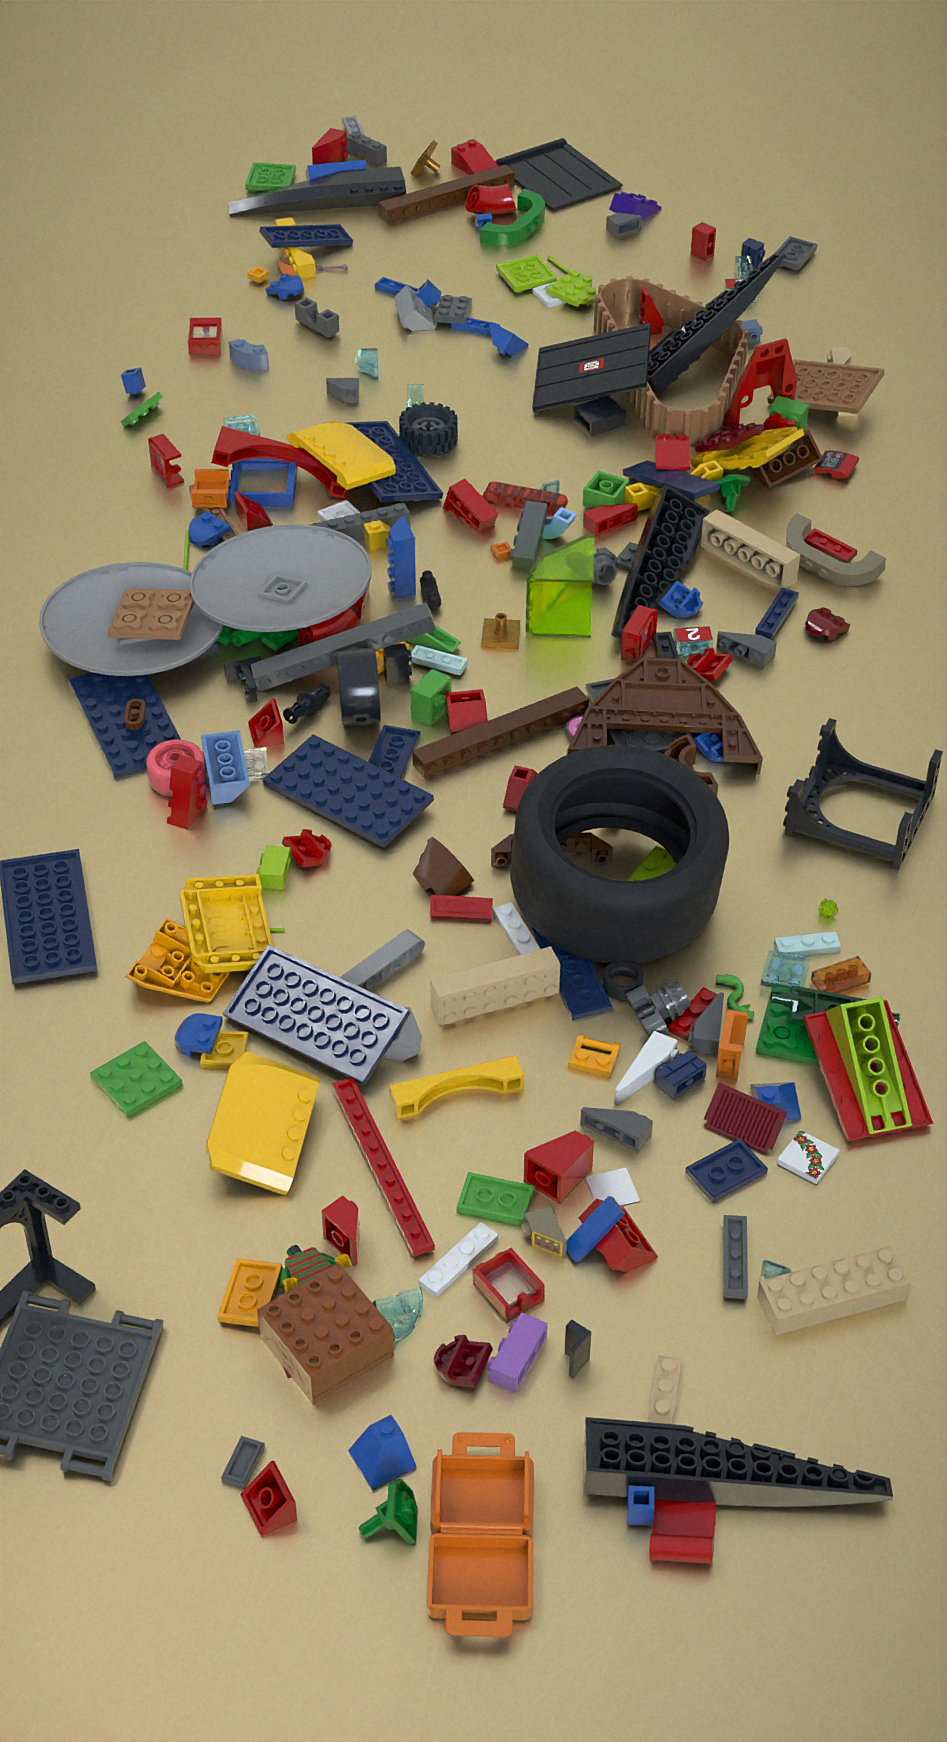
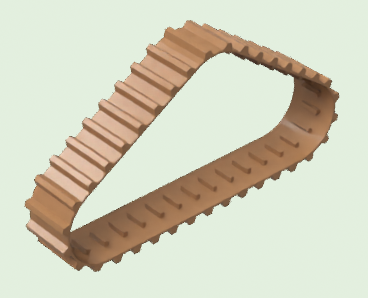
M632 276L619 280L612 278L610 283L599 285L598 294H595L593 329L597 331L596 335L616 331L619 329L611 316L627 313L639 315L641 287H645L651 296L660 316L664 320V325L676 331L681 328L680 324L682 322L693 319L694 313L706 309V307L703 306V302H693L689 300V296L677 295L676 290L668 291L663 288L662 284L655 285L650 283L647 278L643 280L634 279ZM736 320L711 345V347L725 352L734 358H732V363L728 368L727 375H725L720 392L717 394L715 402L710 406L690 411L670 408L662 404L655 397L648 382L647 388L625 392L629 393L630 402H634L635 411H639V419L644 420V428L651 430L652 439H655V435L659 436L661 433L669 434V436L685 434L689 436L690 446H694L700 443L699 440L711 437L713 432L723 429L725 414L746 367L749 330L743 329V322L741 320Z

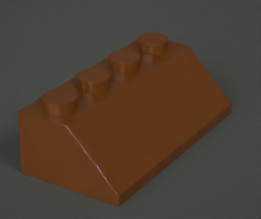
M808 429L804 431L802 437L793 442L780 455L759 467L751 468L749 466L753 477L769 489L824 459Z

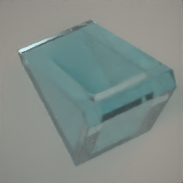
M407 384L408 407L413 408V404L421 405L424 402V384Z

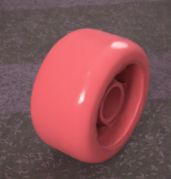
M168 740L158 744L149 752L146 759L147 777L149 784L157 793L172 797L173 791L169 790L171 767L180 755L202 761L205 781V757L197 745L186 740Z

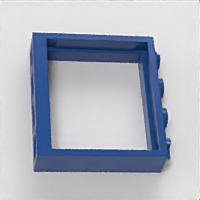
M255 458L233 463L228 490V501H231V507H236L235 493L237 491L259 503L262 507L293 508L298 469L296 460L295 463H287L275 459ZM242 469L288 470L286 492H239Z

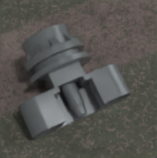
M598 548L596 553L591 556H583L578 551L569 553L564 558L565 566L573 573H584L587 579L596 584H610L617 575L615 566L617 557L607 548Z
M678 981L673 984H663L662 990L658 986L655 987L656 993L649 996L643 985L625 993L649 1038L654 1031L663 1035L669 1033L664 1019L669 1017L671 1021H674L675 1014L680 1017L685 1009L691 1007L690 1001Z

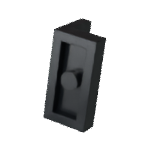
M572 1319L566 1325L564 1353L570 1357L569 1376L574 1378L590 1359L591 1331Z

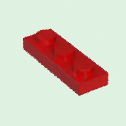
M816 528L804 539L805 543L843 563H849L857 555V549Z
M431 895L430 916L492 919L493 898Z
M702 987L690 1001L691 1007L685 1009L683 1015L677 1017L669 1026V1032L688 1041L689 1031H694L695 1021L718 994Z

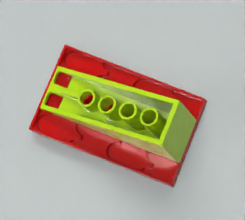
M883 997L841 1004L825 1012L803 1016L812 1047H814L821 1072L824 1075L834 1109H836L843 1134L847 1141L934 1124L887 1000H883Z

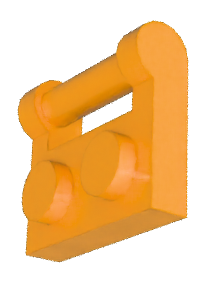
M578 1034L568 1062V1068L611 1078L620 1053L621 1044L616 1042L611 1044L586 1038L585 1035ZM583 1046H587V1047H591V1048H595V1049H599V1050L611 1052V1054L608 1055V1054H604V1053H600V1052H596V1051L584 1049Z

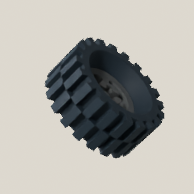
M422 402L419 406L413 404V408L407 407L406 411L401 412V416H399V436L413 454L418 453V456L422 457L423 454H427V457H432V454L440 456L441 452L446 454L448 449L452 450L454 445L456 446L458 440L457 414L455 415L454 410H450V407H443V404L440 403L434 405V402H430V404Z

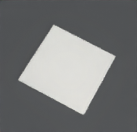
M627 1168L585 1177L594 1200H605L608 1196L614 1197L618 1205L640 1201Z

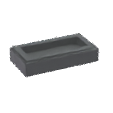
M241 1436L221 1477L222 1482L245 1489L265 1449V1444Z

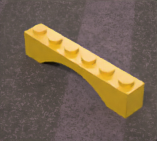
M293 217L275 220V226L296 225ZM297 247L281 248L282 251L284 250L290 265L301 279L316 277V266L312 255L299 250Z
M713 460L700 464L690 474L710 481H716L723 478V468ZM640 482L626 486L624 504H637L638 511L650 508L655 496L662 488L648 486Z
M516 1055L503 1057L494 1061L482 1062L477 1065L461 1067L456 1070L440 1072L389 1085L390 1101L396 1118L400 1119L419 1114L433 1100L457 1090L486 1089L504 1094L524 1089L525 1074Z

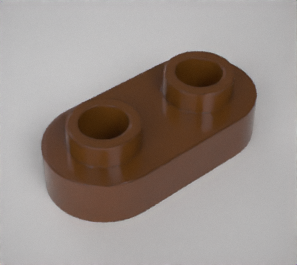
M132 699L127 702L124 715L126 728L138 730L143 727L146 714V706L143 700Z

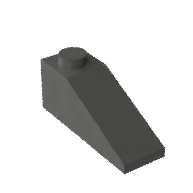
M720 992L695 1021L694 1031H689L688 1043H692V1052L718 1055L724 993Z
M583 1107L581 1109L580 1124L639 1153L652 1135L653 1121L634 1111Z

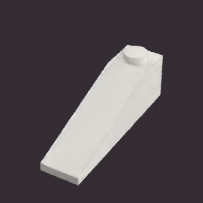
M654 1031L615 1089L614 1104H621L656 1078L657 1068L661 1064L670 1063L679 1054V1050H677L678 1040Z

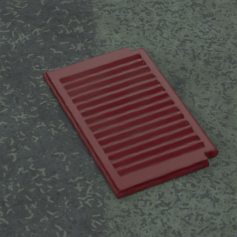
M719 1082L704 1116V1120L707 1121L704 1126L735 1141L741 1138L748 1147L767 1154L768 1149L773 1150L788 1112Z

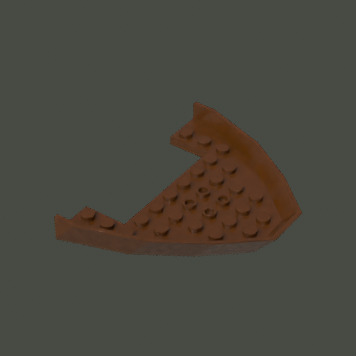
M643 657L615 678L585 710L566 750V755L585 748L607 745V728L722 734L723 762L755 763L756 774H760L763 761L756 743L736 709L713 684L682 659Z

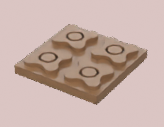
M125 589L108 629V637L181 640L195 604L190 590Z

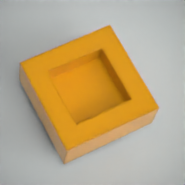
M256 266L247 273V277L260 283L269 277V271Z

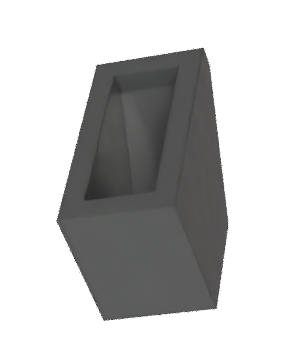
M616 213L607 216L606 230L615 238L641 230V216L626 213Z
M326 378L328 395L342 403H359V378Z

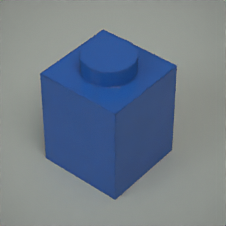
M427 280L417 290L416 295L429 308L433 304L437 305L441 300V291L430 280Z
M141 367L125 370L121 374L126 394H140L146 387Z
M628 1486L627 1524L653 1526L654 1487Z

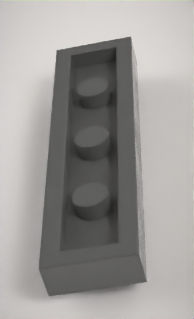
M724 1215L723 1298L747 1299V1216Z

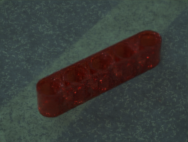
M495 481L490 482L483 493V497L489 504L522 510V507L525 508L526 501L547 503L548 515L552 516L561 507L566 509L568 504V498L560 493Z

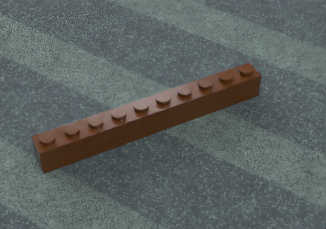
M502 165L378 202L379 216L388 224L466 200L469 190L475 184L481 186H500L508 183L509 187H511L515 183V172L507 165Z
M577 686L412 750L413 766L423 778L429 777L566 723L575 716L584 715L585 710L589 707V698Z

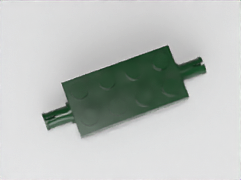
M792 985L790 993L772 989L770 994V1003L786 1005L790 1008V1024L806 1026L803 1019L805 1015L825 1012L841 1004L867 1000ZM892 1013L898 1027L900 1013Z

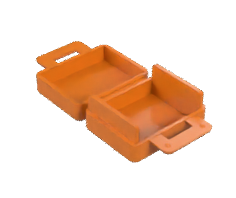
M457 1432L452 1437V1455H442V1449H437V1456L432 1462L430 1530L433 1535L429 1540L427 1613L432 1618L446 1619V1631L452 1636L507 1637L512 1633L513 1620L524 1621L532 1616L533 1540L530 1536L533 1533L534 1462L529 1458V1452L525 1451V1456H515V1437L510 1433ZM467 1446L500 1447V1456L467 1455ZM462 1619H481V1620H497V1621H472V1620H462Z

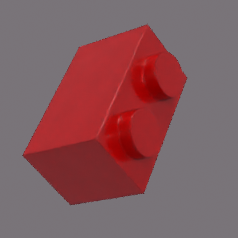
M704 222L692 228L691 255L703 261L714 256L716 228Z

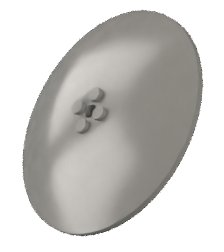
M297 524L269 526L234 536L205 554L191 574L190 592L196 607L208 618L220 624L246 631H287L326 621L352 606L369 586L372 577V567L366 550L353 538L336 530Z
M152 562L111 564L81 573L60 585L48 597L40 613L42 638L56 656L80 669L114 676L153 674L188 663L203 654L214 644L221 634L224 625L208 618L194 604L181 640L109 638L108 629L125 589L190 590L192 572L179 567Z

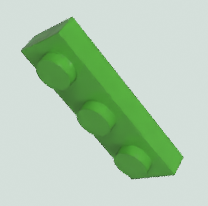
M160 392L156 393L120 422L124 427L129 423L132 426L139 420V415L143 417L150 412L148 408L153 409L159 405L158 400L163 396Z

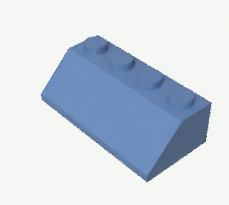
M240 730L201 735L212 805L232 802L250 786Z

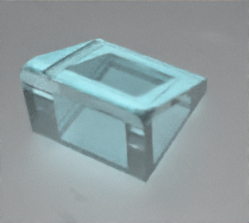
M560 481L543 483L539 490L542 498L559 496Z
M768 1260L763 1261L761 1277L763 1279L791 1273V1269Z

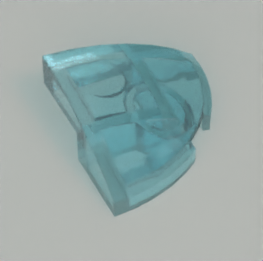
M421 1287L401 1291L396 1296L374 1300L373 1305L393 1328V1342L403 1339L415 1328L413 1325L423 1311Z

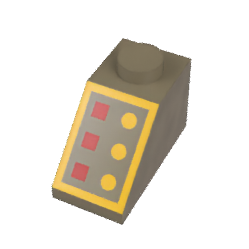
M551 1206L524 1213V1223L521 1224L524 1236L529 1238L531 1244L561 1257L566 1256L567 1240Z

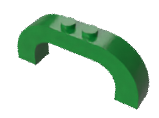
M524 189L518 194L517 209L527 212L510 225H496L487 222L480 228V242L494 246H507L525 240L541 226L545 219L544 199L539 194Z

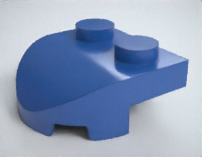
M284 274L280 276L279 280L271 282L270 286L265 290L267 295L278 294L280 300H284L292 293L294 296L300 294L304 290V286L298 275Z
M208 511L194 518L189 525L190 541L197 547L209 544L210 547L219 545L218 539L231 531V525Z
M676 581L658 605L677 618H687L700 610L703 601L700 600V592L695 587L691 591L679 581Z
M703 733L694 739L695 745L708 760L723 762L722 734Z
M195 1013L187 1017L175 1034V1045L180 1049V1052L191 1057L192 1052L211 1054L223 1023L222 1016Z

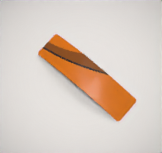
M284 252L277 260L283 275H298L290 265Z

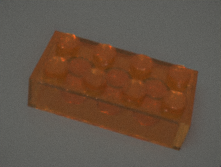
M855 956L812 971L811 981L820 991L838 994L869 983L872 973L860 957Z

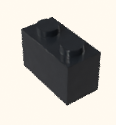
M405 643L383 648L384 677L387 687L409 684V676H412V668L409 662L412 661V655L410 650L407 651Z

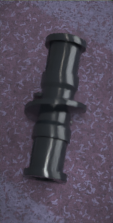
M319 683L313 691L301 692L297 696V702L292 707L286 708L283 711V717L290 724H295L299 717L313 715L314 711L319 710V703L331 696L330 688L324 683Z

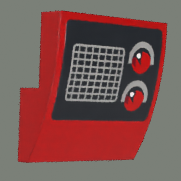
M825 450L822 455L824 460L815 465L814 472L815 474L831 473L832 479L848 478L859 462V457L842 451Z

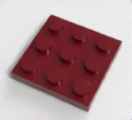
M742 423L736 426L730 424L724 426L722 431L713 432L711 437L699 440L700 443L694 445L696 452L730 450L764 431L763 424L755 425V423L747 425Z

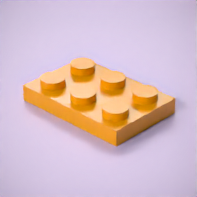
M237 1258L217 1316L218 1321L259 1327L257 1309L274 1300L281 1271L283 1270L282 1264Z

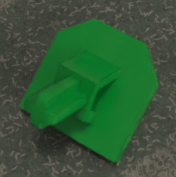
M729 474L725 478L713 481L720 484L718 491H722V495L726 498V512H734L735 500L740 497V488L749 485L751 482L750 477Z
M402 1478L396 1479L388 1485V1499L376 1507L378 1514L361 1524L359 1531L364 1538H368L386 1526L389 1530L395 1529L408 1544L416 1543L418 1507L413 1490Z

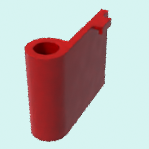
M655 1499L653 1530L650 1535L649 1545L650 1560L713 1564L716 1502L692 1503Z

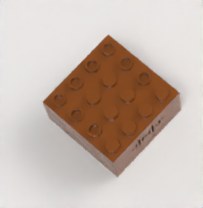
M339 1262L257 1309L260 1338L288 1371L291 1378L312 1404L317 1403L394 1356L392 1326Z

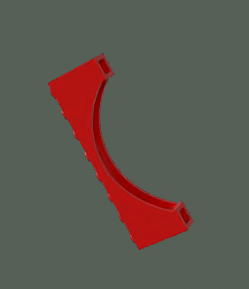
M225 426L221 427L211 463L228 467L235 462L255 458L275 459L287 463H295L296 460V466L316 477L328 490V495L345 499L347 490L337 482V475L304 448H295L287 443Z

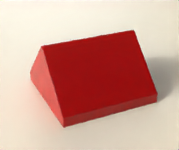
M236 491V514L247 532L273 525L262 505Z
M272 698L248 721L256 748L284 744L282 719L276 699Z
M270 1461L240 1494L260 1535L269 1534L297 1521L296 1502L275 1461Z

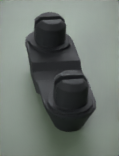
M426 570L420 578L423 599L425 603L427 602L430 611H437L441 605L438 586L432 572Z

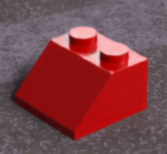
M342 1195L321 1211L323 1239L339 1254H347L351 1264L356 1266L358 1264L360 1239L359 1209L353 1201H349Z

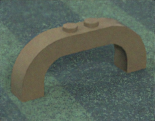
M798 513L788 523L786 547L800 554V566L819 575L821 578L842 586H860L872 582L885 570L886 558L873 551H870L859 562L843 563L805 543L804 539L811 533V520Z

